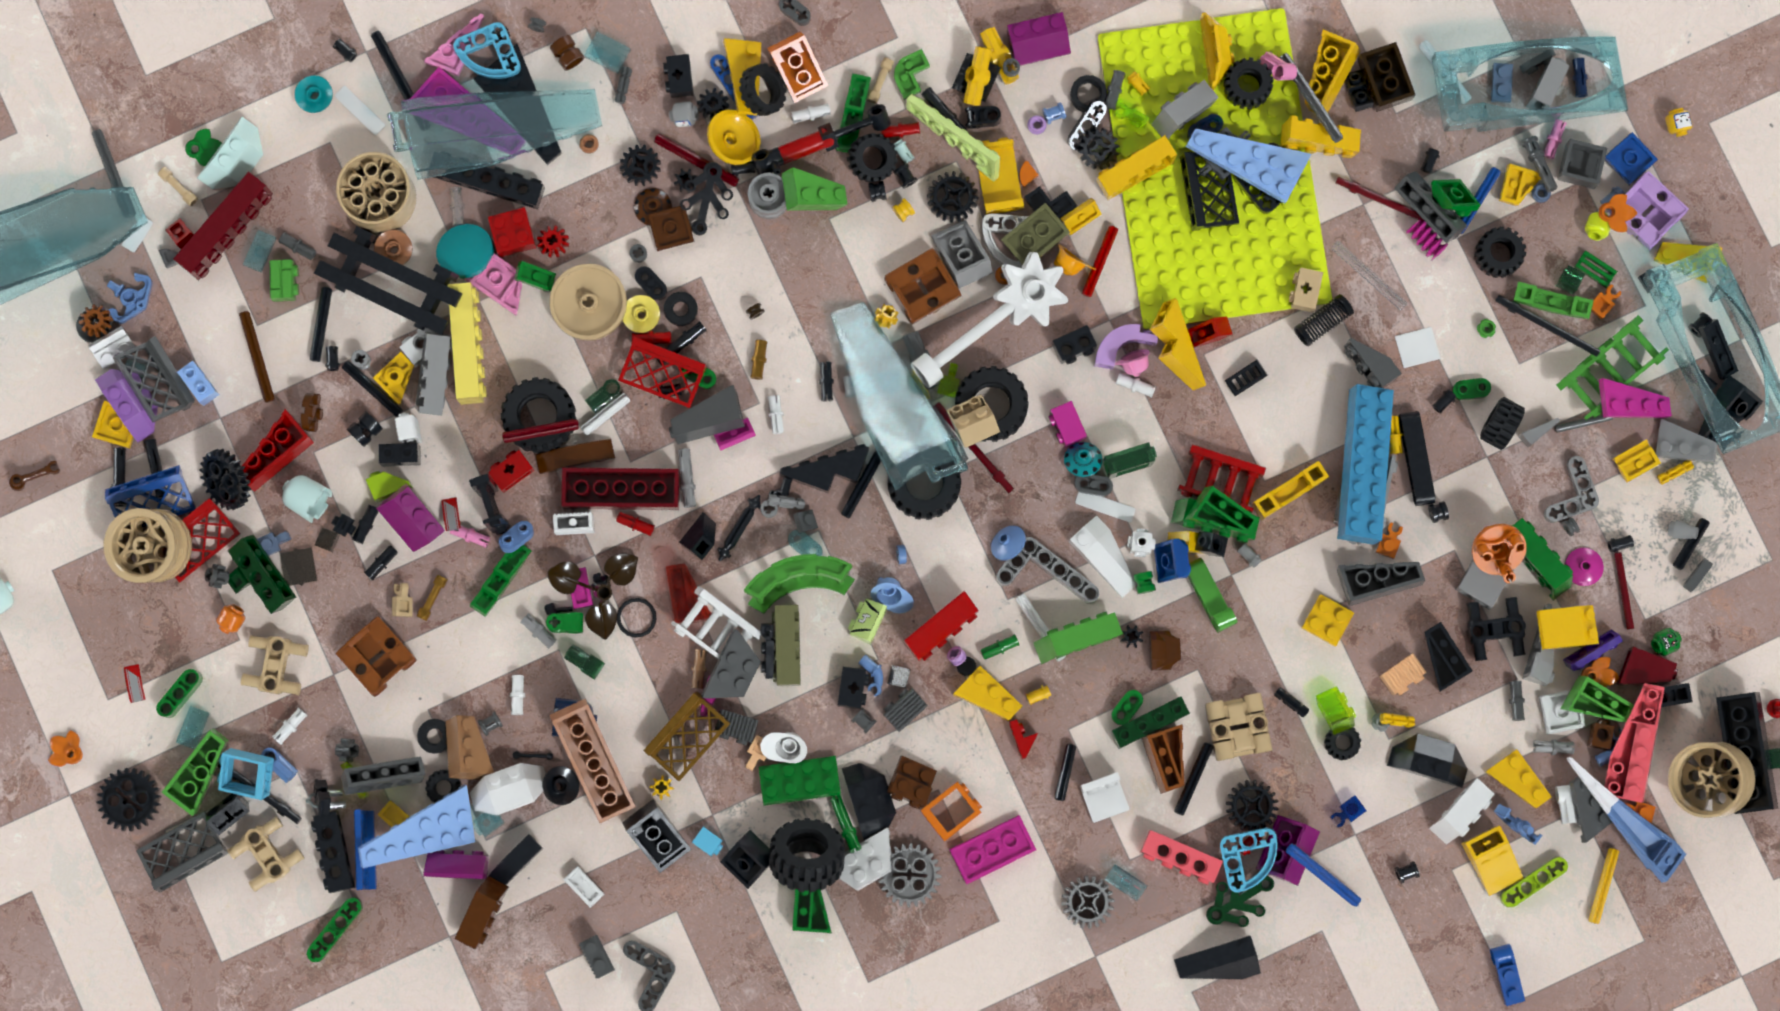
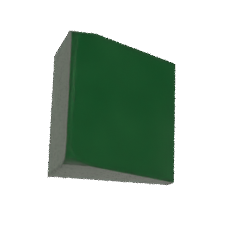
M239 567L229 574L228 584L235 594L250 585Z

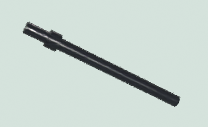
M1498 295L1495 302L1508 308V311L1511 313H1517L1588 353L1598 357L1601 352L1596 347L1522 308L1516 301L1511 302L1501 295Z
M233 769L232 778L241 784L256 787L253 782ZM271 795L263 799L278 810L277 813L281 816L288 817L296 824H299L302 820L300 816L290 810L291 807L285 803H280Z

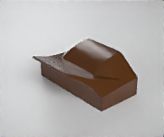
M1150 631L1151 671L1171 670L1172 666L1181 660L1180 638L1173 636L1170 631Z

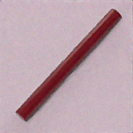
M1622 552L1614 553L1626 629L1631 630L1635 628Z

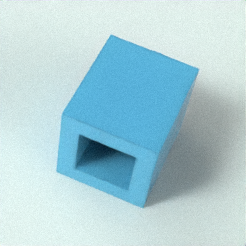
M705 827L700 830L692 841L693 844L711 857L713 854L717 856L724 847L721 845L723 840Z

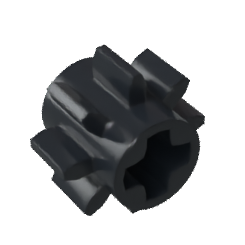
M681 168L679 175L674 174L675 178L678 179V181L674 182V185H679V190L682 192L685 189L682 179L688 177L689 180H693L697 176H691V169L687 172ZM691 182L687 184V188L690 190L693 186Z
M343 513L340 518L335 515L331 522L334 525L333 531L343 537H346L347 533L352 535L356 529L353 525L355 520Z
M1127 625V631H1122L1124 638L1120 642L1125 641L1127 643L1126 648L1130 645L1137 648L1136 642H1143L1139 638L1143 631L1138 632L1136 630L1137 625L1133 629H1130V626ZM1131 632L1135 633L1134 637L1137 638L1133 639L1132 642L1129 641L1127 636Z

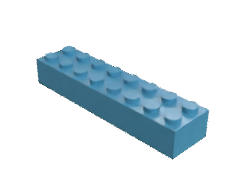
M1356 384L1349 389L1337 539L1372 545L1382 541L1394 390Z

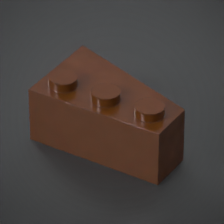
M488 876L476 890L454 939L473 949H476L479 944L483 945L488 937L486 932L494 924L496 919L494 916L499 912L503 904L502 900L509 886Z

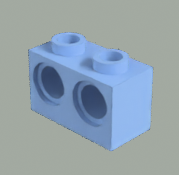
M191 361L177 371L198 402L203 406L219 396V393L194 361Z

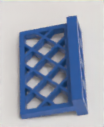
M180 465L105 489V500L110 505L115 518L119 514L128 511L130 505L137 508L151 509L146 507L149 499L159 502L156 509H159L164 504L171 507L170 512L177 516L196 509L183 478ZM180 482L182 485L180 493L171 490V485ZM160 489L165 492L160 499L151 495L153 490ZM167 493L177 496L174 504L164 500ZM141 495L146 497L143 505L133 501L134 497ZM182 498L187 500L190 506L182 508L177 506V503ZM122 501L127 503V506L123 511L116 508L114 503ZM144 522L142 524V527L147 526V523Z
M355 810L356 890L377 889L376 865L362 868L358 847L375 838V811Z

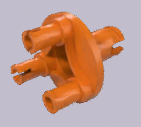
M1509 524L1486 526L1476 536L1472 544V558L1477 567L1483 572L1500 575L1506 583H1510L1509 579L1511 582H1514L1516 575L1513 570L1522 562L1526 554L1525 538L1516 527Z

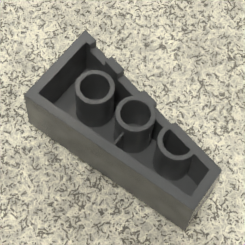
M1419 562L1339 565L1337 568L1348 606L1422 586L1425 582Z

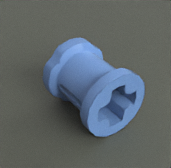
M1061 102L1049 109H1042L1048 125L1051 124V121L1066 118Z

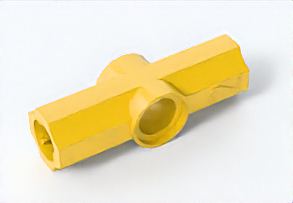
M995 27L984 30L980 33V37L985 47L992 49L990 62L1001 67L999 75L1004 85L1015 82L1019 79L1018 74L1014 77H1008L1003 72L1004 62L1011 58L1007 46L1003 45ZM1013 63L1011 66H1006L1008 67L1009 72H1011V70H1016Z
M975 46L972 64L965 73L967 88L963 102L975 106H980L984 86L989 83L991 76L988 70L992 49Z

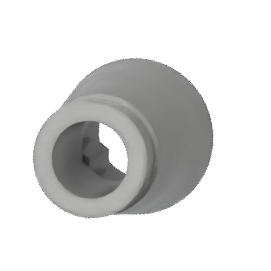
M1679 520L1671 521L1668 536L1673 537V539H1697L1699 528Z

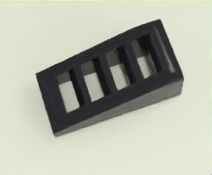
M1257 359L1226 379L1225 382L1234 396H1237L1267 377L1268 374ZM1252 367H1256L1260 373L1259 377H1257ZM1246 371L1250 372V374L1254 378L1253 381L1249 379V377L1245 373ZM1241 374H1242V376L1244 377L1245 381L1247 382V384H1246L1245 386H1244L1243 382L1241 381V379L1239 378V376H1240ZM1236 379L1239 386L1241 387L1239 390L1236 388L1232 380Z

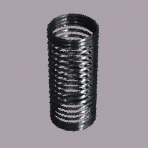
M1339 294L1329 303L1318 309V311L1307 317V319L1296 325L1294 331L1303 344L1309 347L1315 340H1318V338H1321L1326 332L1335 328L1337 324L1343 322L1348 316L1354 314V310L1349 301Z

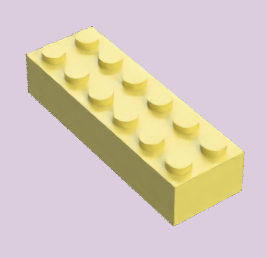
M471 282L448 284V287L462 293L456 308L449 305L456 399L461 405L484 403L487 391L486 386L482 382V378H485V368L481 363V359H484V352L479 343L482 340V330L478 325V322H481V313L476 304L480 303L479 292L473 287Z

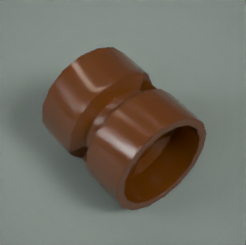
M570 35L557 39L550 46L554 56L559 58L558 62L564 71L576 67L585 58L580 49L575 48L576 43Z

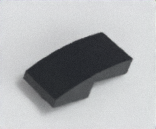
M1358 70L1349 73L1344 83L1355 112L1374 107V102L1367 89V82L1362 71Z

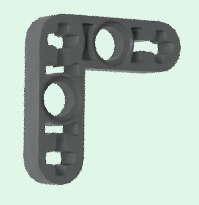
M629 941L623 948L625 956L654 972L638 1001V1007L641 1011H653L675 973V964L636 941ZM633 944H635V949L640 952L642 948L645 949V952H643V954L641 955L640 961L636 959L639 956L638 954H628V946H632ZM648 953L653 954L655 957V962L652 965H647L644 962V956ZM659 958L662 959L661 964H670L671 973L667 972L664 974L663 969L659 966L657 970L654 969ZM655 980L662 983L663 987L659 992H655L651 988ZM648 990L650 993L658 995L657 999L654 997L651 999L652 1007L643 1008L642 1000H647L650 996L646 994Z

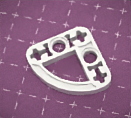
M987 214L983 218L982 233L985 244L991 255L1002 265L1010 264L1022 268L1018 260L1014 261L1008 258L997 248L991 232L1008 234L1013 229L1005 227L1007 220H1013L1016 225L1015 227H1017L1028 218L1027 216ZM990 218L996 223H999V219H1003L1001 223L1002 229H999V224H993V227H989V224L986 222Z

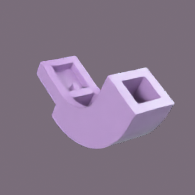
M1140 324L1118 327L1111 331L1101 342L1096 354L1094 367L1113 370L1117 351L1122 346L1128 343L1156 346L1158 337L1149 330H1143V333L1140 332Z

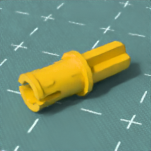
M1394 415L1391 419L1390 454L1403 453L1401 436L1403 434H1400L1399 417Z

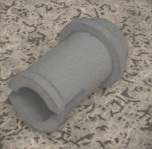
M1246 543L1237 551L1249 562V566L1252 565L1255 568L1262 561L1261 555H1257Z

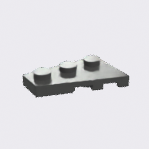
M1577 776L1569 782L1573 804L1577 807V823L1581 826L1582 831L1581 841L1582 843H1587L1610 825L1612 821L1580 777Z

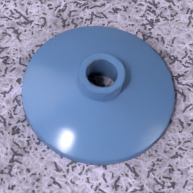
M1007 526L1001 529L991 543L993 556L1002 561L1016 557L1024 548L1026 542L1025 532L1018 526Z

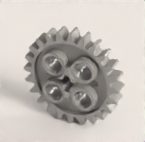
M910 843L907 849L904 844H902V850L894 847L896 853L893 854L891 852L890 855L892 871L883 876V879L879 881L880 884H885L881 890H888L889 892L886 894V897L889 898L893 895L892 902L895 903L899 900L900 906L906 902L907 907L910 908L911 902H914L915 906L918 907V901L920 900L923 904H926L925 897L932 899L930 893H937L934 886L941 885L936 881L942 878V875L937 874L941 867H935L939 862L938 859L931 860L934 854L930 853L927 855L928 849L925 848L921 851V845L919 844L916 849H914L912 843ZM899 860L906 862L903 870L896 869V863ZM918 861L925 862V868L922 871L915 869V864ZM911 870L913 874H927V877H911V880H909L906 876L894 877L893 873L909 874ZM898 880L905 882V886L901 890L895 888V883ZM919 880L925 884L924 888L920 891L914 888L915 883Z

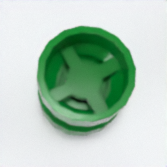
M1152 571L1133 575L1134 581L1137 583V594L1156 591L1155 584L1152 583Z

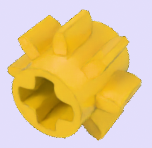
M883 304L882 308L876 309L874 321H877L880 327L890 329L892 324L896 325L898 321L896 317L899 312L895 310L893 305Z
M663 775L659 781L653 778L655 784L654 786H649L655 790L652 796L659 794L660 800L663 799V795H667L670 798L671 796L668 792L669 790H674L673 787L669 786L672 780L664 781ZM664 782L663 784L667 786V790H663V793H660L657 786Z

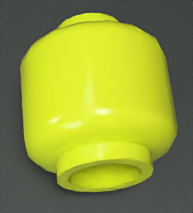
M1598 212L1591 213L1585 225V232L1588 237L1595 241L1608 237L1611 229L1608 222L1603 221L1599 217Z

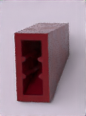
M1633 646L1628 650L1619 675L1620 678L1616 684L1621 686L1671 682L1678 673V669H1676L1677 663Z

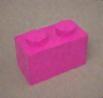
M1072 401L1050 410L1048 418L1052 427L1056 426L1058 431L1056 437L1059 444L1063 443L1064 447L1086 439L1087 434Z

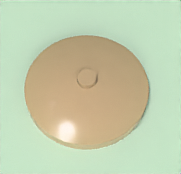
M581 264L568 269L556 280L550 294V310L554 321L564 333L578 340L592 341L608 336L621 324L627 309L626 292L619 278L609 269L596 264Z

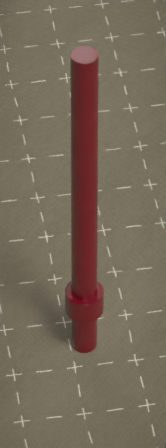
M1338 176L1335 182L1349 189V192L1353 194L1358 193L1414 219L1425 221L1415 210L1361 187L1355 181L1350 182Z
M938 402L933 407L955 431L946 409ZM976 444L969 446V449L993 475L994 481L1000 483L1008 494L1012 492L1014 488L1006 480L1005 474L993 465Z

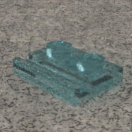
M596 32L584 57L619 74L631 48Z

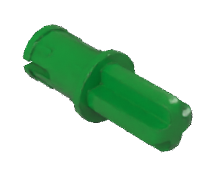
M1013 634L1001 641L996 640V643L981 649V654L986 660L1000 653L1003 655L1005 651L1020 644L1016 635Z

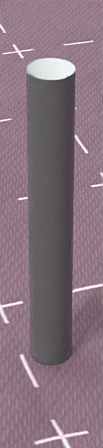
M1602 414L1596 418L1590 417L1587 420L1581 419L1555 425V431L1559 433L1610 421L1613 418H1605Z

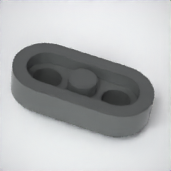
M1553 48L1548 49L1523 63L1520 69L1523 74L1528 73L1530 75L1538 70V66L1542 64L1546 66L1552 57L1556 56Z
M1077 476L1074 482L1078 492L1095 496H1108L1113 489L1112 481L1104 476ZM1086 481L1088 485L1086 487H1082L1080 485V482ZM1105 484L1106 490H1101L1099 485Z

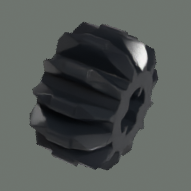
M716 88L712 89V93L706 89V96L700 94L701 100L697 101V105L701 106L698 109L699 113H703V118H707L710 115V120L717 113L729 108V103H727L728 96H723L722 90L717 93ZM712 101H715L716 104L712 108L710 104H712Z

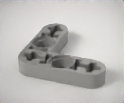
M1579 456L1570 458L1566 464L1577 496L1547 507L1544 511V518L1550 523H1556L1590 511L1599 504V497L1586 463ZM1573 460L1576 463H1580L1581 466L1578 467L1579 473L1584 471V474L1575 477L1574 474L1578 472L1576 468L1571 466L1574 463ZM1580 478H1585L1588 482L1587 487L1584 489L1578 486ZM1589 489L1591 490V492L1587 494L1590 499H1594L1592 506H1590V504L1585 503V501L1587 500V495L1584 494L1582 496L1581 492H1586ZM1569 502L1576 505L1577 509L1574 513H1570L1566 509ZM1559 505H1562L1563 512L1557 514L1556 519L1553 516H1549L1551 509L1558 511L1561 509Z

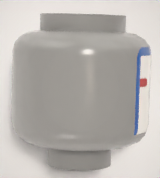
M692 102L675 103L672 110L669 111L670 121H673L677 127L693 126L699 118L697 106H694Z

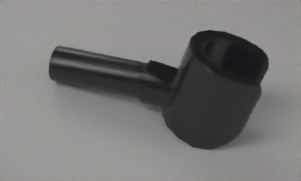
M554 603L547 604L544 607L547 615L573 611L572 607L555 608Z

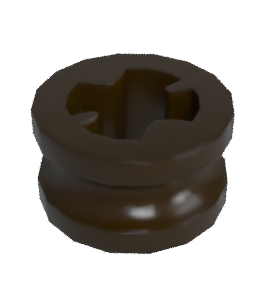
M757 303L746 310V313L750 314V320L759 317L765 312L764 309H761V303Z

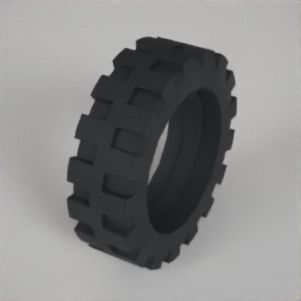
M760 63L747 68L742 73L743 77L739 81L741 83L739 91L742 93L741 98L745 101V106L750 108L752 113H757L758 116H767L778 112L784 106L783 102L786 101L785 83L781 79L780 73L776 72L773 66ZM757 75L762 77L770 88L771 98L769 104L764 103L757 95L755 89Z

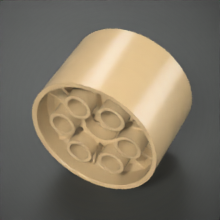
M380 152L363 153L347 162L338 176L336 185L338 201L357 227L370 233L382 234L388 230L399 229L412 216L416 206V190L404 167L395 158ZM383 166H387L388 169L382 173ZM370 168H377L374 175H368ZM362 171H364L365 176L363 177L359 175V173H361ZM388 175L395 176L392 182L385 181ZM355 179H361L359 186H352ZM403 184L406 186V190H395L394 188ZM372 188L379 192L380 198L374 194ZM348 192H356L348 197ZM397 194L394 201H388L389 195ZM357 198H363L361 205H354ZM375 205H380L381 209L379 212H372V208ZM390 206L395 213L389 216L385 207L388 208ZM367 208L368 213L366 220L360 218L364 210Z
M1701 742L1684 748L1676 755L1669 769L1668 785L1674 801L1685 812L1701 818L1731 815L1747 804L1754 791L1755 773L1748 757L1737 747L1724 742ZM1716 749L1722 751L1719 760L1716 756ZM1708 755L1712 758L1710 766L1705 763V757ZM1693 756L1700 766L1696 767L1688 761ZM1726 759H1729L1732 763L1729 770L1724 767ZM1738 768L1739 774L1733 775L1732 772ZM1695 770L1698 771L1700 777L1698 781H1695L1692 777ZM1708 776H1714V783H1709L1710 779ZM1733 778H1736L1739 782L1737 788H1733L1731 785ZM1694 784L1696 788L1687 793L1684 785ZM1701 789L1706 791L1707 796L1704 800L1699 796ZM1730 791L1737 795L1735 799L1732 798ZM1721 792L1726 796L1724 803H1721L1718 798ZM1710 799H1712V811L1706 810Z

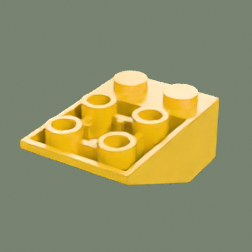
M1500 825L1494 826L1461 843L1488 896L1524 879L1510 843Z

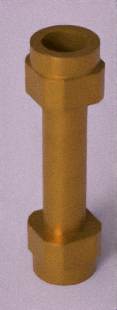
M440 575L436 576L433 581L434 586L423 608L420 607L417 617L425 621L428 620L431 615L429 611L441 588L445 587L448 579Z

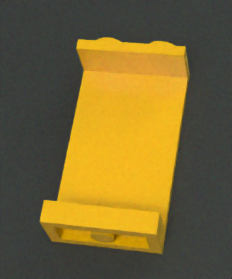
M1004 137L997 139L996 142H990L989 140L981 141L984 146L994 150L1000 156L999 177L994 182L979 170L985 214L1024 210L1013 139Z

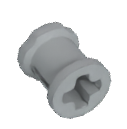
M357 350L352 354V363L358 369L365 370L370 367L371 358L365 351ZM361 356L364 358L362 364L359 362V357Z

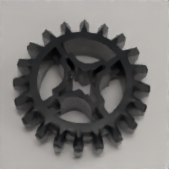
M953 171L952 176L949 177L948 172H945L944 179L941 175H938L939 182L933 180L932 184L935 187L929 186L928 188L932 192L927 194V198L932 199L928 201V206H933L931 208L932 213L938 211L936 213L937 218L943 215L942 221L944 222L947 217L950 218V223H953L954 218L961 222L960 216L967 219L968 215L966 212L973 214L972 208L977 207V204L973 201L979 199L977 195H974L978 193V189H971L975 186V183L970 182L968 184L970 177L967 176L965 179H962L963 173L956 177V172ZM955 183L961 185L962 188L954 189L948 184ZM943 187L946 196L942 198V201L938 202L937 193ZM967 192L969 200L963 207L960 198ZM950 194L953 196L958 195L956 196L957 202L953 198L949 199ZM953 206L957 211H949L943 207Z
M1245 780V787L1242 783L1237 784L1240 789L1239 791L1234 787L1231 789L1235 795L1228 794L1227 797L1232 799V802L1227 801L1225 804L1231 806V809H1227L1226 813H1233L1229 820L1234 818L1237 820L1234 822V826L1241 823V831L1246 826H1248L1247 831H1252V827L1257 830L1259 825L1262 828H1267L1265 822L1269 825L1273 824L1269 817L1276 818L1277 815L1272 813V810L1278 811L1279 808L1273 807L1274 803H1278V799H1271L1276 793L1268 794L1270 786L1263 789L1264 782H1260L1259 786H1256L1257 780H1253L1252 786H1250L1249 781ZM1246 790L1260 792L1254 799H1250L1243 794ZM1264 797L1268 805L1266 814L1260 808V803ZM1238 798L1244 804V810L1241 815L1237 811ZM1257 801L1256 811L1254 809L1248 811V802ZM1251 813L1261 818L1258 822H1248L1244 819Z

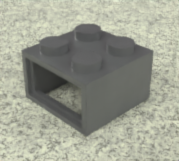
M1570 139L1565 144L1557 180L1595 189L1600 183L1608 148Z

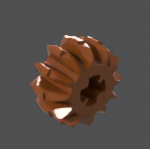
M92 304L91 310L85 307L86 314L80 313V316L84 319L80 320L79 324L84 325L82 331L87 332V335L90 337L94 334L96 337H100V332L106 335V327L112 328L108 323L113 321V318L109 316L110 311L104 310L102 305L97 308L95 304ZM94 318H95V319L98 318V319H99V322H98V323H96V322L93 323Z

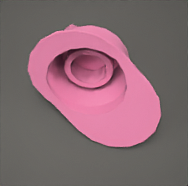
M1146 349L1132 351L1124 355L1115 365H1121L1127 374L1138 377L1149 366L1148 355L1150 352Z

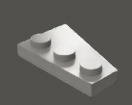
M1661 419L1656 449L1658 458L1715 463L1716 442Z

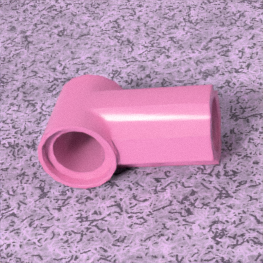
M1266 52L1261 56V64L1266 63L1268 65L1267 70L1271 69L1275 80H1294L1296 78L1297 67L1295 64L1287 63L1271 52Z

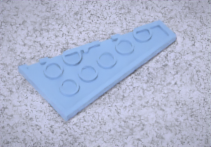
M1200 129L1193 131L1185 146L1284 204L1287 202L1311 156L1310 153Z
M467 785L460 786L458 790L445 795L443 799L430 804L407 818L401 824L393 826L381 836L378 835L358 847L361 867H371L475 843Z

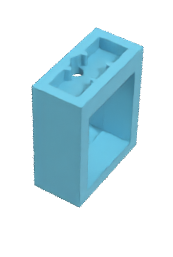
M233 748L221 754L219 760L221 769L217 777V782L219 783L218 790L258 800H263L270 795L274 758ZM234 759L258 764L256 787L232 782Z

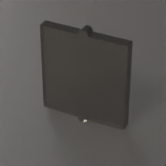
M312 547L300 550L295 548L294 551L280 553L284 579L289 586L298 584L303 586L304 583L317 581Z

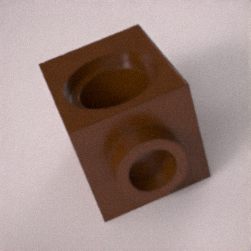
M1604 720L1592 723L1587 747L1610 750L1615 726L1609 725L1610 722ZM1599 729L1605 732V738L1603 740L1599 739L1597 736V732Z

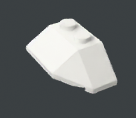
M519 763L483 776L470 792L475 811H482L497 816L533 803L543 791L542 783L546 774L544 766Z

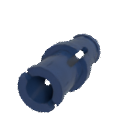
M1575 58L1572 60L1574 69L1572 80L1575 81V97H1587L1586 80L1588 75L1585 72V58Z

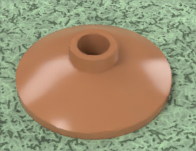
M399 230L385 231L377 238L374 245V252L402 265L408 262L413 251L410 238ZM393 247L398 248L396 253H391Z

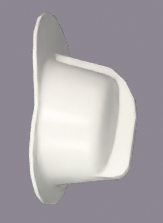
M793 732L770 733L762 739L760 744L763 755L773 761L798 763L807 754V746L804 740Z

